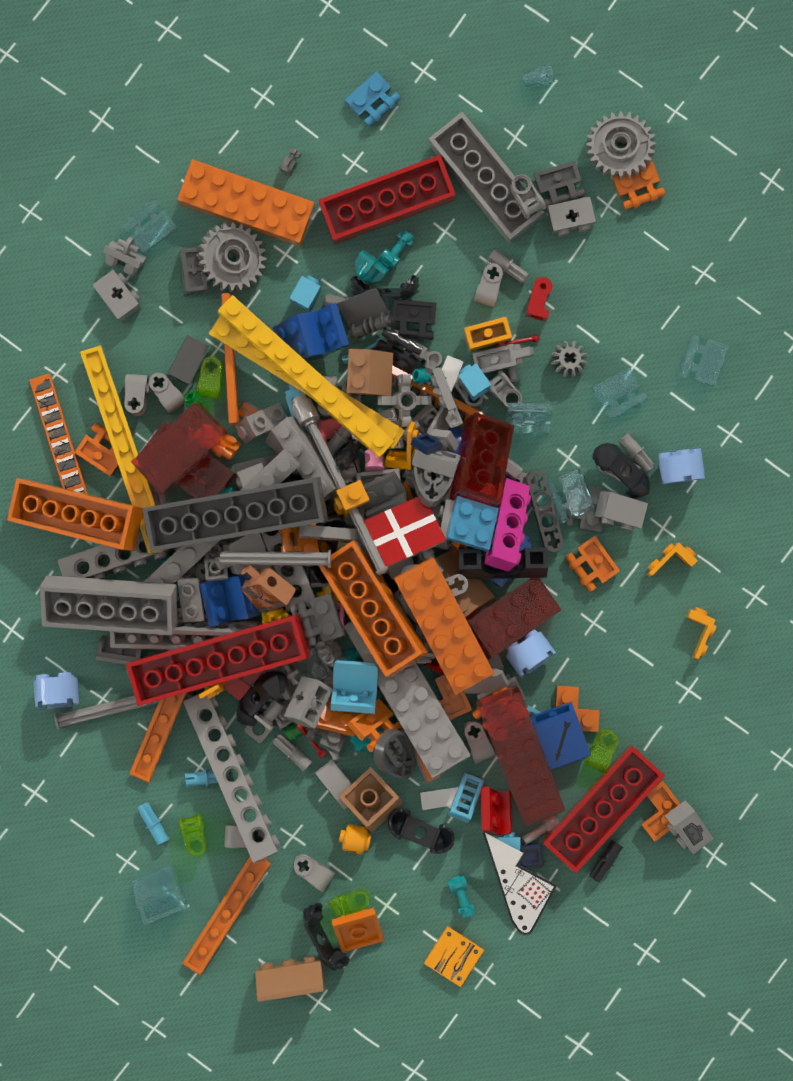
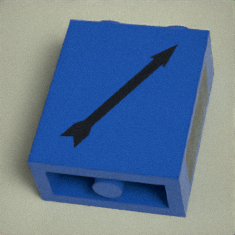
M572 701L530 716L550 770L562 768L574 761H582L591 755Z

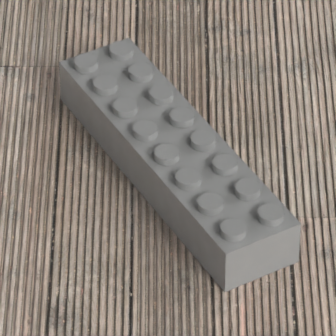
M351 621L343 627L363 661L377 664L353 622ZM416 662L392 677H385L378 665L377 684L433 779L471 757Z

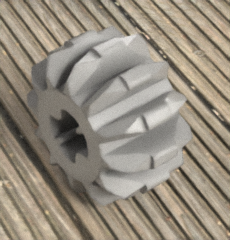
M564 341V349L557 345L555 348L559 353L552 352L551 354L553 358L557 359L552 361L551 365H559L555 372L559 373L563 369V377L567 376L568 371H570L571 377H575V370L578 373H582L583 369L581 366H587L588 362L582 359L586 358L588 354H580L584 347L581 345L576 349V341L572 342L571 347H569L567 341ZM566 355L569 357L572 355L574 357L572 361H574L575 363H566V357L564 356Z

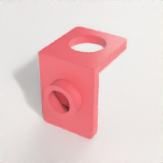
M333 417L318 421L317 423L326 445V440L331 439L335 435L334 431H338L342 426Z

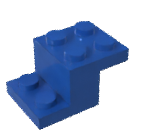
M337 303L329 304L318 311L297 314L272 327L274 333L305 361L326 357L349 345Z
M228 573V579L199 584L209 626H216L229 620L250 619L262 614L242 591V586L247 580L242 574Z

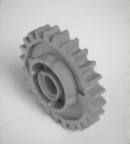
M620 111L618 117L612 112L610 119L603 116V123L596 121V128L591 127L590 133L592 135H587V141L589 142L586 143V149L589 150L587 157H592L590 160L591 165L597 164L596 171L603 169V176L610 173L611 179L618 175L619 179L622 180L623 175L630 179L631 173L638 176L639 169L646 170V164H651L652 159L650 157H654L655 151L652 149H655L656 143L652 142L655 135L650 134L651 127L645 128V120L638 122L639 116L637 115L633 119L631 118V112L624 117L622 111ZM618 143H623L626 145V147L618 148L615 145Z
M234 222L229 227L226 223H223L221 229L216 225L213 231L209 230L206 233L208 237L204 236L201 239L204 244L198 246V249L202 251L197 254V257L202 259L198 266L204 267L201 274H208L206 281L212 279L214 281L213 287L220 284L221 291L228 287L230 293L234 288L240 292L242 286L248 289L250 283L254 285L257 282L256 278L262 276L260 271L264 270L265 266L261 263L267 260V258L261 256V254L266 250L259 248L262 241H255L257 234L250 235L251 228L244 231L243 224L236 228ZM227 254H234L236 262L230 261Z

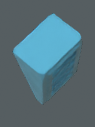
M464 772L448 816L466 823L471 821L481 787L485 780ZM466 781L477 785V788L465 785ZM465 790L467 792L473 793L474 796L471 797L469 795L463 794L462 791ZM463 799L468 802H471V804L469 806L467 804L459 802V800ZM459 807L466 810L467 814L456 810V808Z

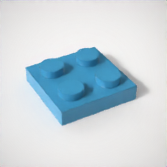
M457 496L454 500L446 540L486 552L489 551L499 508Z

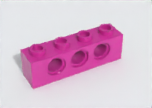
M507 478L498 486L494 507L499 508L490 550L486 552L484 564L508 572L515 565L519 564L521 559L519 549L524 540V533L522 531L528 515L525 513L531 500V495H529L530 486Z

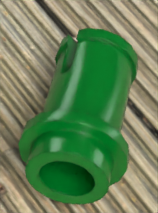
M189 392L184 397L185 405L190 407L199 419H203L209 414L210 409L200 400L198 393Z
M296 723L290 727L287 725V729L284 730L289 741H296V738L303 734L302 731L297 730Z

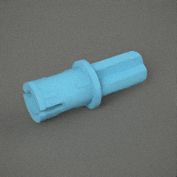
M204 769V772L185 773L186 788L198 785H206L208 787V784L218 783L213 771Z
M146 802L140 805L138 811L147 825L145 828L149 829L157 846L170 839L160 823L161 819L157 818L150 804Z

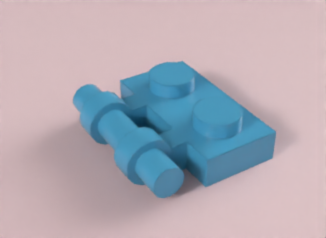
M376 71L349 95L345 102L359 117L366 112L369 116L364 122L370 127L374 122H379L382 119L381 116L386 111L392 110L396 106L395 103L401 97L397 92L390 97L386 94L391 90V86ZM380 99L383 104L376 110L373 109L372 106Z

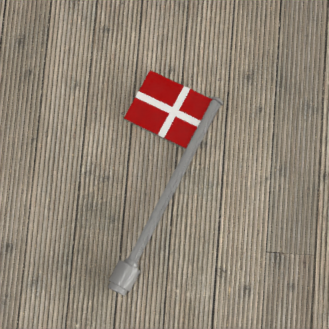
M300 395L291 401V408L300 427L309 429L337 489L345 487L346 484L317 427V421L320 416L311 398H308L307 395ZM419 497L364 521L357 507L349 510V514L377 569L376 573L379 575L386 573L390 566L446 542V538L431 508L423 505Z

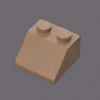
M349 349L347 394L391 396L393 353L368 349Z
M372 767L339 796L371 833L404 804Z

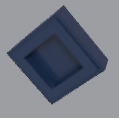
M428 433L412 438L410 444L426 455L439 451L442 447V443Z
M541 843L520 845V852L526 854L521 861L522 867L543 866Z

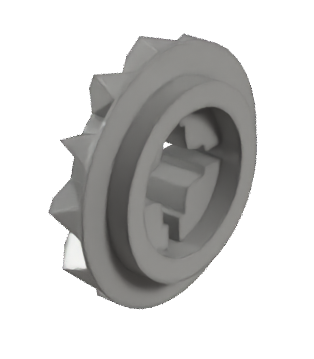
M321 636L316 639L317 653L327 665L333 667L336 660H342L344 655L341 652L342 647H339L338 641L331 639L322 642Z

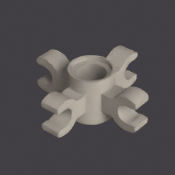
M398 374L399 391L394 393L393 396H377V405H393L395 409L399 410L398 426L409 427L411 423L410 410L415 408L416 405H431V396H416L414 392L410 391L411 374ZM403 395L408 399L406 406H403L401 403Z

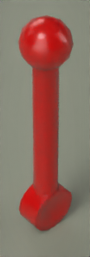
M534 334L532 337L497 343V345L501 347L530 341L536 343L540 337Z
M297 724V730L302 731L306 737L307 731L305 726ZM314 740L309 741L317 750L318 757L324 758L326 751L320 748Z

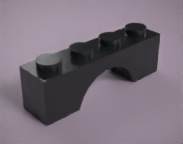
M547 547L524 548L519 551L521 553L520 562L509 572L484 564L486 552L483 550L459 549V574L466 577V579L547 578Z

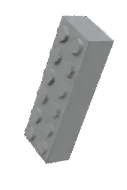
M463 112L428 138L430 148L437 156L441 155L447 169L508 244L543 217L544 211L542 209L531 214L529 219L524 217L510 190L515 176ZM520 182L515 183L517 190H526Z
M47 575L40 586L43 627L173 635L177 625L176 584Z

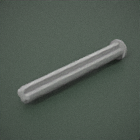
M328 550V553L222 551L220 553V564L325 565L331 568V550Z
M135 696L59 715L54 713V719L57 729L61 730V727L157 704L159 701L138 706Z

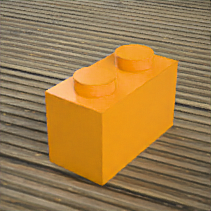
M507 316L464 328L469 352L512 340Z

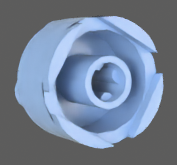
M701 448L658 454L662 484L705 479Z
M536 629L525 635V641L520 644L518 642L513 643L506 651L507 655L505 657L520 678L524 677V671L529 674L547 662L546 658L549 657V654L552 657L556 654L541 631L537 632Z
M71 672L58 673V677H49V674L36 675V680L33 681L35 708L41 709V704L47 705V709L71 707L72 702L75 705H79L78 678L71 675Z

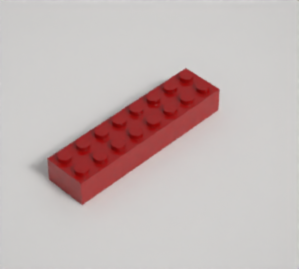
M294 614L126 663V668L137 705L141 706L307 659L310 657L299 616Z

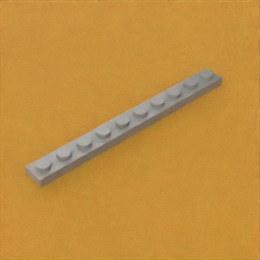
M284 448L241 490L280 484L300 463ZM220 540L179 547L143 582L174 584L177 579L183 576Z

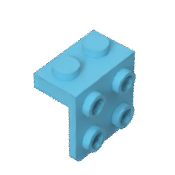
M336 660L333 666L331 710L375 714L378 665L376 663Z

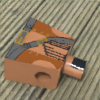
M247 565L241 572L247 579L242 586V591L260 613L287 606L296 591L291 584L271 568L257 571L252 565Z

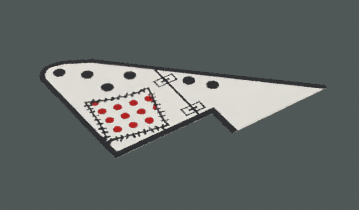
M483 832L511 922L520 933L524 935L530 934L557 885L520 866L519 864L526 854Z

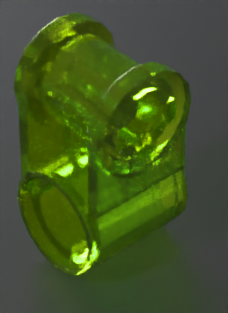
M209 356L203 360L197 393L200 397L219 400L222 387L223 364L216 357ZM212 362L218 366L217 369H213V372L207 368L208 365H212Z
M605 728L598 732L593 745L589 749L591 755L585 758L584 764L602 772L607 771L619 742L618 736L614 731ZM610 734L612 741L605 744L603 737H608Z
M199 812L196 816L188 818L179 817V825L187 852L192 856L204 854L208 848L202 814ZM196 823V825L187 826L188 824ZM194 840H199L202 843V850L200 852L192 849V842Z
M357 888L346 894L336 896L328 900L327 903L331 905L336 918L367 908L371 896L365 888ZM363 894L366 897V902L364 904L356 903L355 895Z

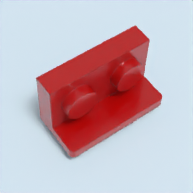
M481 787L482 831L490 836L511 834V792L508 790L496 791L491 787Z

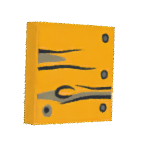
M447 925L425 959L424 964L461 987L484 952V949Z

